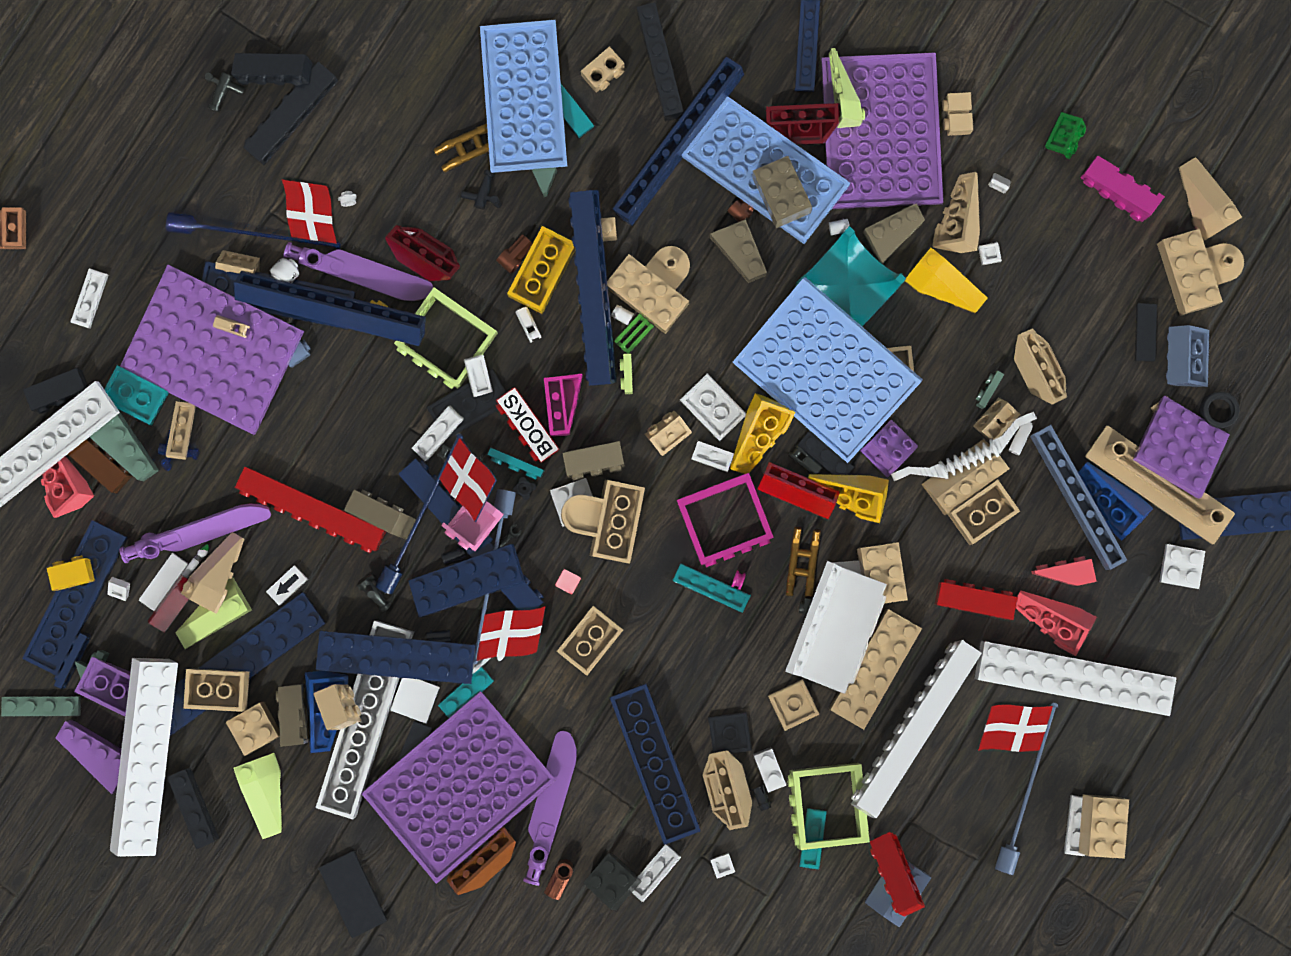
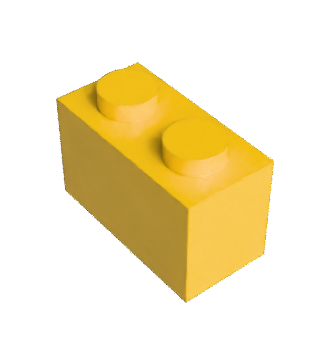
M77 556L71 558L72 562L64 563V561L52 563L53 567L47 568L52 591H59L95 581L90 559Z

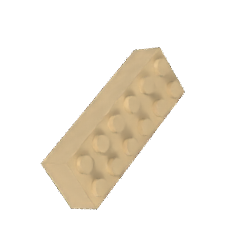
M885 609L872 636L869 638L868 647L854 683H849L845 694L838 691L828 709L864 730L922 628L891 610Z

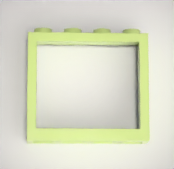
M433 288L415 314L425 316L433 303L438 300L488 335L474 354V356L483 355L498 334L497 331L439 290ZM395 341L394 343L398 347L396 349L404 356L407 354L412 356V361L420 367L425 365L429 368L428 373L435 378L439 375L445 379L443 383L451 389L454 386L459 389L468 376L465 367L457 380H455L406 346L404 342Z
M851 763L789 770L790 775H788L787 783L792 791V795H789L790 806H793L794 814H791V822L795 826L796 834H793V839L798 849L807 850L870 842L867 815L856 807L854 809L857 837L806 842L799 777L851 771L852 790L854 793L856 789L860 790L864 785L862 783V764Z

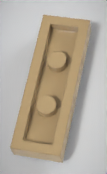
M176 401L166 457L186 460L196 409L195 405Z

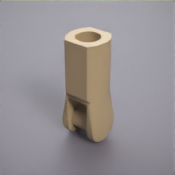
M220 315L215 317L213 323L214 328L247 338V329L250 328L246 324ZM236 325H240L238 332H235Z

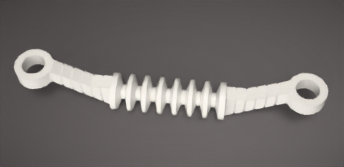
M1031 412L1016 419L1003 436L994 440L989 439L990 446L983 442V449H980L976 445L974 453L969 448L967 456L961 452V459L953 455L954 462L946 458L947 465L939 461V464L930 468L906 467L892 473L891 476L894 481L910 474L949 479L948 472L955 476V469L962 473L963 466H965L969 470L971 462L976 467L978 459L985 463L984 456L989 460H992L991 453L999 457V454L1008 444L1019 426L1037 419L1034 412Z

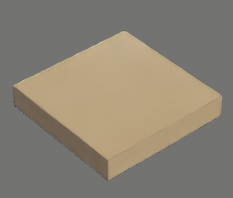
M803 679L768 695L784 731L819 715Z

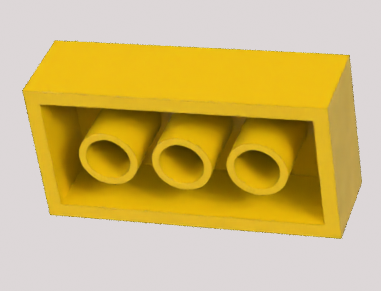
M542 226L507 293L508 297L543 314L576 250L573 242Z

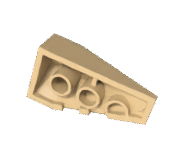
M1196 157L1179 167L1183 187L1188 198V206L1193 217V226L1196 230L1200 229L1203 241L1242 218L1231 199Z

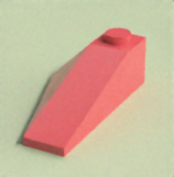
M66 456L42 474L41 484L45 486L46 496H44L45 503L54 518L82 508L94 497L87 481Z
M1020 591L1018 594L1016 609L1029 621L1041 627L1040 631L1050 635L1058 647L1076 656L1097 617L1081 608L1024 591Z

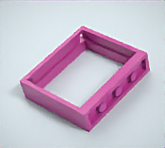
M749 473L677 500L700 564H705L706 567L717 564L716 560L723 557L725 561L735 557L734 553L740 550L742 554L753 550V545L759 544L760 547L771 543L770 539L774 538ZM746 483L766 535L704 557L685 506Z

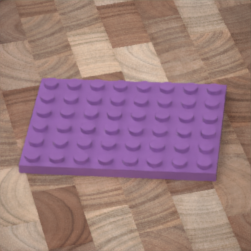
M936 53L839 57L860 100L861 108H864L865 120L862 121L860 126L836 127L825 142L826 166L850 182V186L832 209L912 206L916 203L917 205L943 204ZM823 57L821 59L823 104L834 103L829 57Z
M167 265L120 367L165 389L168 393L256 435L304 331L248 303L237 301L234 296L171 265ZM220 315L250 326L246 332L247 338L214 328L215 317ZM236 325L235 332L239 331L240 325Z
M479 692L361 794L437 884L556 779L483 693Z

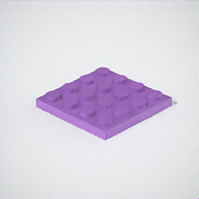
M1163 396L1133 460L1199 499L1205 492L1230 434L1220 428L1212 427L1205 419L1170 398Z

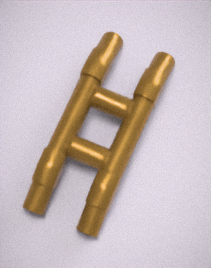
M487 124L447 140L434 149L435 154L439 155L454 146L456 147L459 156L441 166L444 172L489 152V143L483 145L479 136L488 133ZM473 139L477 149L466 153L462 143Z
M794 527L786 595L793 596L795 577L804 576L807 577L805 598L811 599L813 597L821 531L813 530L810 550L799 549L802 528ZM798 556L809 558L808 569L796 568Z

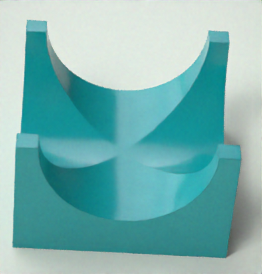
M849 226L816 265L796 282L795 287L806 277L863 327L903 284L906 278L901 273L897 274L889 270L874 258L860 243L855 235V231Z

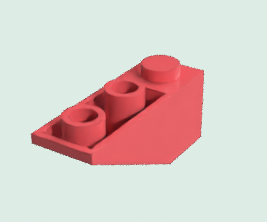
M1085 556L1073 558L1074 562L1067 563L1066 560L1055 562L1053 567H1048L1047 564L1036 566L1037 570L1031 571L1034 575L1073 586L1097 582L1092 559H1086Z

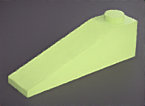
M233 577L227 581L225 587L228 590L227 595L217 614L199 605L176 631V635L184 649L189 648L252 611Z

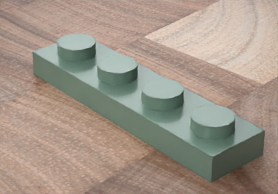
M81 696L2 697L1 716H80Z

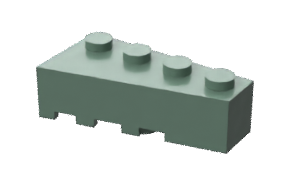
M121 413L90 436L93 441L137 480L145 481L159 471Z

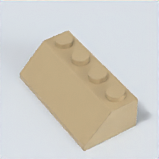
M984 439L976 444L980 449H983V442L990 446ZM976 445L970 448L973 453L975 452ZM991 453L992 460L984 456L985 463L978 459L976 467L971 462L969 470L963 466L962 473L955 469V476L948 472L949 479L931 477L922 483V486L942 513L946 515L1010 468L1001 456L996 457L994 453Z

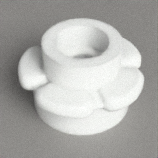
M345 191L341 193L338 201L341 202L343 207L356 204L357 195L352 194V191Z

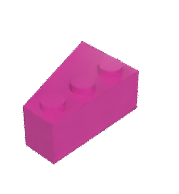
M582 374L544 378L551 437L571 434L583 378Z

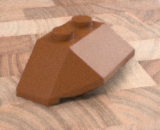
M505 827L500 828L450 872L447 882L454 892L460 895L484 886L510 862L516 841Z

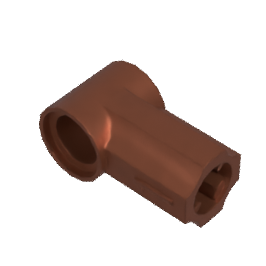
M738 199L727 211L737 222H741L749 218L755 209L743 200Z
M522 234L509 249H505L499 255L496 261L511 274L520 266L521 260L528 254L533 243Z
M563 859L557 863L556 869L544 891L548 897L560 899L573 873L571 861ZM567 866L570 871L567 874H562L559 868Z

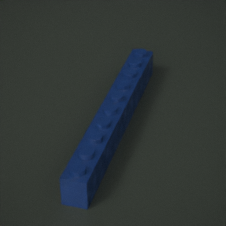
M728 57L723 60L613 208L619 218L631 226L635 223L683 158L682 153L743 78L742 66Z
M598 190L570 192L569 206L572 208L570 222L572 228H574L572 242L576 249L574 262L578 269L576 282L580 290L578 302L582 310L580 321L583 324L584 330L582 332V341L585 343L584 360L587 362L586 380L589 381V386L616 383L617 379Z
M241 271L234 282L235 300L416 346L420 345L425 335V316Z
M414 459L399 473V476L425 503L437 476L435 474L432 476L427 471L429 467L423 460L419 462L417 459ZM440 481L427 507L442 524L448 525L462 505L455 503L454 497L448 490H444L440 486L442 483ZM488 534L476 551L470 547L466 551L472 558L494 550V545L491 543L493 539ZM524 574L525 582L501 590L518 610H534L544 603L542 601L544 596L537 589L533 590L529 586L531 582Z

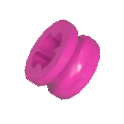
M737 570L731 587L737 586L741 590L746 573L740 574Z

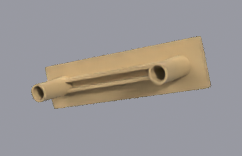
M1106 426L1085 457L1210 544H1215L1235 513L1204 492L1203 496L1198 499L1134 461L1133 458L1138 446L1111 427Z

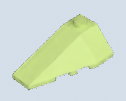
M831 48L829 60L834 103H840V123L837 128L860 126L862 121L865 120L864 108H861L860 100L836 49Z
M275 753L234 767L239 786L262 839L281 833V770Z

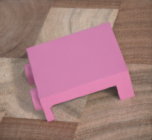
M486 501L476 522H474L467 509L462 506L448 525L443 523L441 526L446 529L444 533L454 540L457 537L460 540L458 544L468 550L470 547L476 551L504 514Z

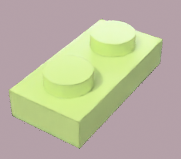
M623 354V359H620V371H624V378H621V390H625V394H633L631 354Z

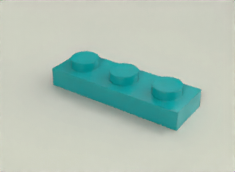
M490 448L488 452L491 461L500 465L502 462L509 464L508 468L519 472L520 469L526 471V476L535 480L537 476L542 478L545 472L538 467L493 448Z
M480 667L473 674L472 684L462 683L438 706L450 718L479 692H483L494 680L483 667Z

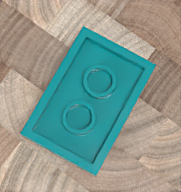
M118 365L104 389L119 410L151 426L169 394L165 389Z

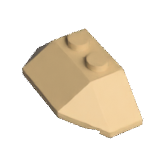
M1034 329L1019 334L1017 336L1014 361L1030 393L1050 404L1067 398L1066 378L1049 343L1038 335Z
M728 750L709 754L703 778L713 813L727 825L729 830L747 827L752 799L742 764Z

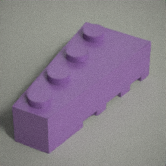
M73 720L65 721L56 739L111 794L117 793L122 749Z

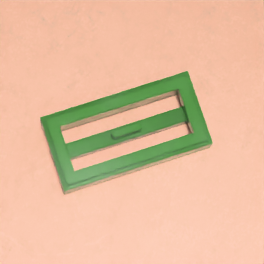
M639 314L614 342L629 354L654 326ZM641 320L642 323L621 343L620 341ZM647 325V329L627 349L625 346Z

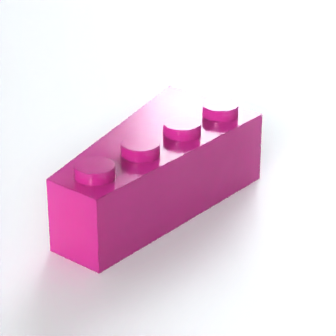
M1097 156L1080 177L1084 180V184L1090 188L1094 187L1103 198L1111 199L1115 202L1114 205L1117 208L1129 212L1130 217L1136 221L1143 222L1151 216L1165 196L1160 193L1156 196L1150 192L1151 188L1149 186L1135 183L1134 177L1126 173L1120 174L1118 167Z

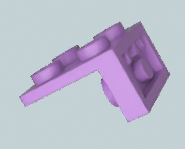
M890 420L860 451L888 478L916 450L918 445L899 426Z

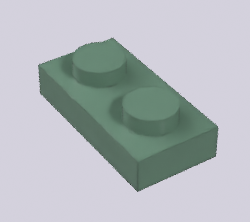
M996 371L994 374L990 373L985 381L988 385L984 391L981 389L976 397V400H978L976 403L977 407L981 409L986 407L1003 378V373Z

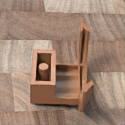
M2 208L0 210V249H26V211L23 208Z

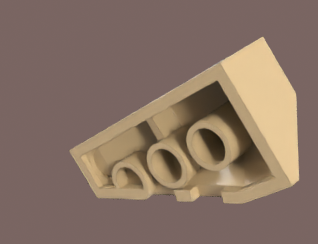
M972 172L959 175L951 193L952 200L949 207H945L943 214H945L941 224H937L935 229L934 248L958 253L977 251L980 235L978 174Z
M232 532L191 574L188 581L184 584L181 594L217 614L227 595L228 590L225 587L228 579H232L233 573L231 568L233 563L238 560L244 538Z

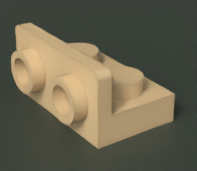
M223 250L216 261L215 269L239 274L241 271L254 274L255 272H260V258Z
M673 411L672 413H667L658 424L652 425L647 430L648 432L645 433V436L660 455L663 456L692 432L682 418Z

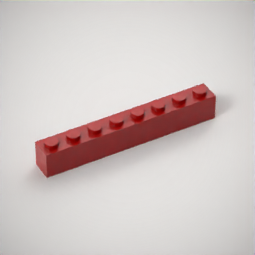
M244 467L235 488L240 490L239 494L248 498L250 495L257 497V502L266 506L270 503L274 505V510L283 514L285 511L292 513V518L298 521L305 519L309 521V526L318 530L320 527L327 529V534L336 537L338 534L344 537V542L351 545L358 543L362 545L360 549L369 553L372 550L378 551L386 534V531L248 467Z

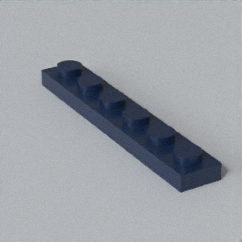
M801 0L795 80V91L814 92L820 0Z

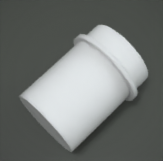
M848 219L829 222L831 235L842 234L849 227Z
M616 305L611 317L629 325L634 313L624 309L622 306Z

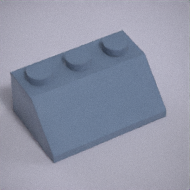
M1190 325L1169 327L1167 335V384L1208 387L1209 330Z
M908 862L921 895L931 877ZM880 877L865 903L900 927L907 916L904 917L893 910L891 905L893 900L884 887L886 882L884 877Z

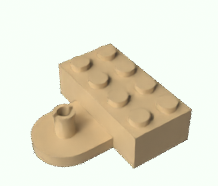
M1200 229L1163 239L1157 243L1180 316L1223 302L1218 285L1237 278L1244 267L1242 253L1231 244L1223 243L1205 248Z
M674 246L660 249L646 266L628 254L607 281L608 290L666 334L689 305V300L676 291L689 273V258L682 249Z
M605 480L601 498L586 495H576L569 498L561 509L562 522L571 532L593 537L590 556L630 564L645 488Z

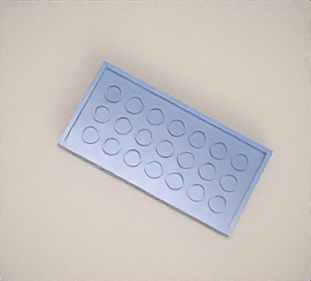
M547 20L480 26L491 173L567 166L556 21Z
M728 96L682 153V157L771 221L768 210L752 179L753 170L789 156L812 205L811 214L783 225L781 228L803 244L807 242L850 186V182Z

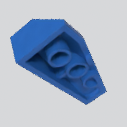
M1089 462L1078 472L1099 511L1105 518L1108 527L1121 541L1153 510L1140 495Z
M329 671L305 672L310 752L330 751L337 730L326 729L313 693L334 684L348 685V675Z

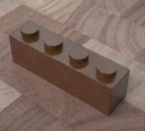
M87 438L68 453L70 457L111 493L117 494L132 477L107 452L101 450L100 446L92 439Z

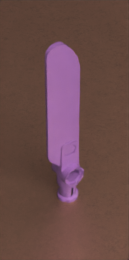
M288 242L283 258L297 260L299 264L308 266L310 269L327 273L404 301L426 299L433 289L432 283L427 280L343 250H335L325 255L316 249L300 248ZM312 255L318 256V261L314 264L309 263V258Z
M261 504L239 505L157 535L146 533L134 545L126 548L121 547L119 549L120 555L124 563H129L130 560L137 557L155 558L162 550L178 552L265 521L270 518L271 512L267 506Z
M560 731L556 734L546 769L556 781L537 796L528 827L534 844L527 864L529 866L528 872L523 881L540 886V875L542 870H545L576 764L577 749L571 734L566 731ZM540 849L544 852L545 857L543 860L535 858L534 853L536 850Z

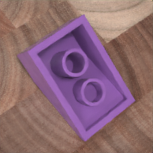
M92 657L74 692L126 716L131 672Z

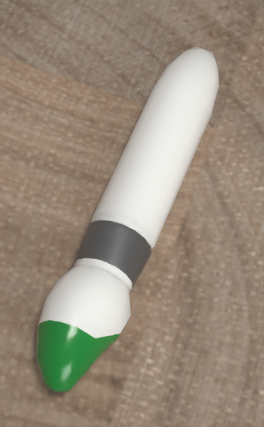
M208 544L199 549L198 554L191 560L182 572V575L187 578L191 575L202 560V557L207 555L209 551Z

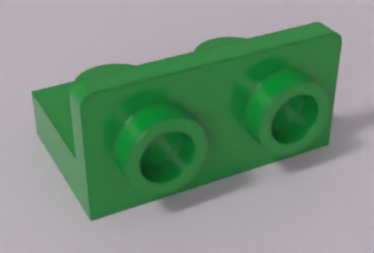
M1061 112L1045 147L1064 154L1067 159H1070L1072 154H1075L1077 151L1080 137H1083L1086 132V125L1083 119Z

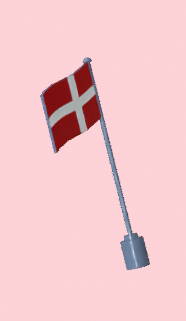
M497 489L494 507L504 515L499 520L494 550L498 549L503 518H508V515H512L516 492ZM489 594L485 595L475 646L474 664L478 663L477 660L492 657L525 656L536 653L545 607L534 610L501 611L486 614Z
M1052 703L1051 706L1046 707L991 706L978 751L984 749L1016 752L1038 751L1010 845L1006 844L1005 847L1001 846L995 865L996 870L1014 875L1020 852H1017V847H1014L1054 712L1056 707L1058 708L1057 703Z

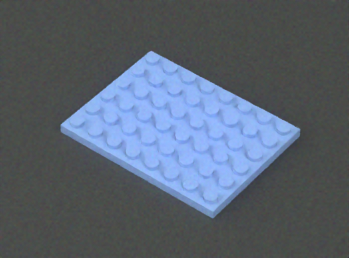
M806 277L800 281L733 361L739 369L778 403L795 411L794 417L847 463L923 380Z

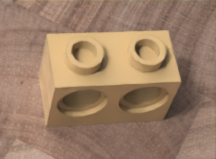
M609 46L581 70V76L597 93L599 90H605L610 84L609 81L614 77L615 79L619 78L624 73L625 65ZM608 62H615L616 66L610 69L606 66ZM600 74L602 78L599 81H595L592 79V76Z
M998 397L973 427L986 439L994 440L1001 437L1020 414L1008 402Z

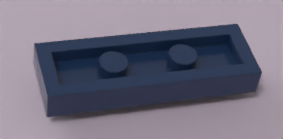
M80 633L75 636L72 642L73 648L71 652L66 654L63 660L65 664L62 670L60 669L55 675L54 680L56 682L54 686L60 689L67 688L77 668L75 661L81 660L92 638L91 635Z

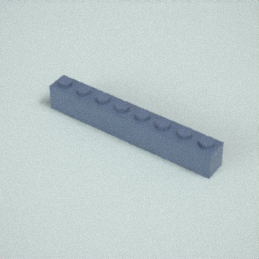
M1049 425L1032 434L1030 437L1105 570H1111L1126 562L1127 558L1052 426Z

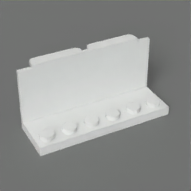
M827 561L785 672L804 677L845 694L849 683H854L863 661L869 638L874 632L886 600V596H883L887 584Z

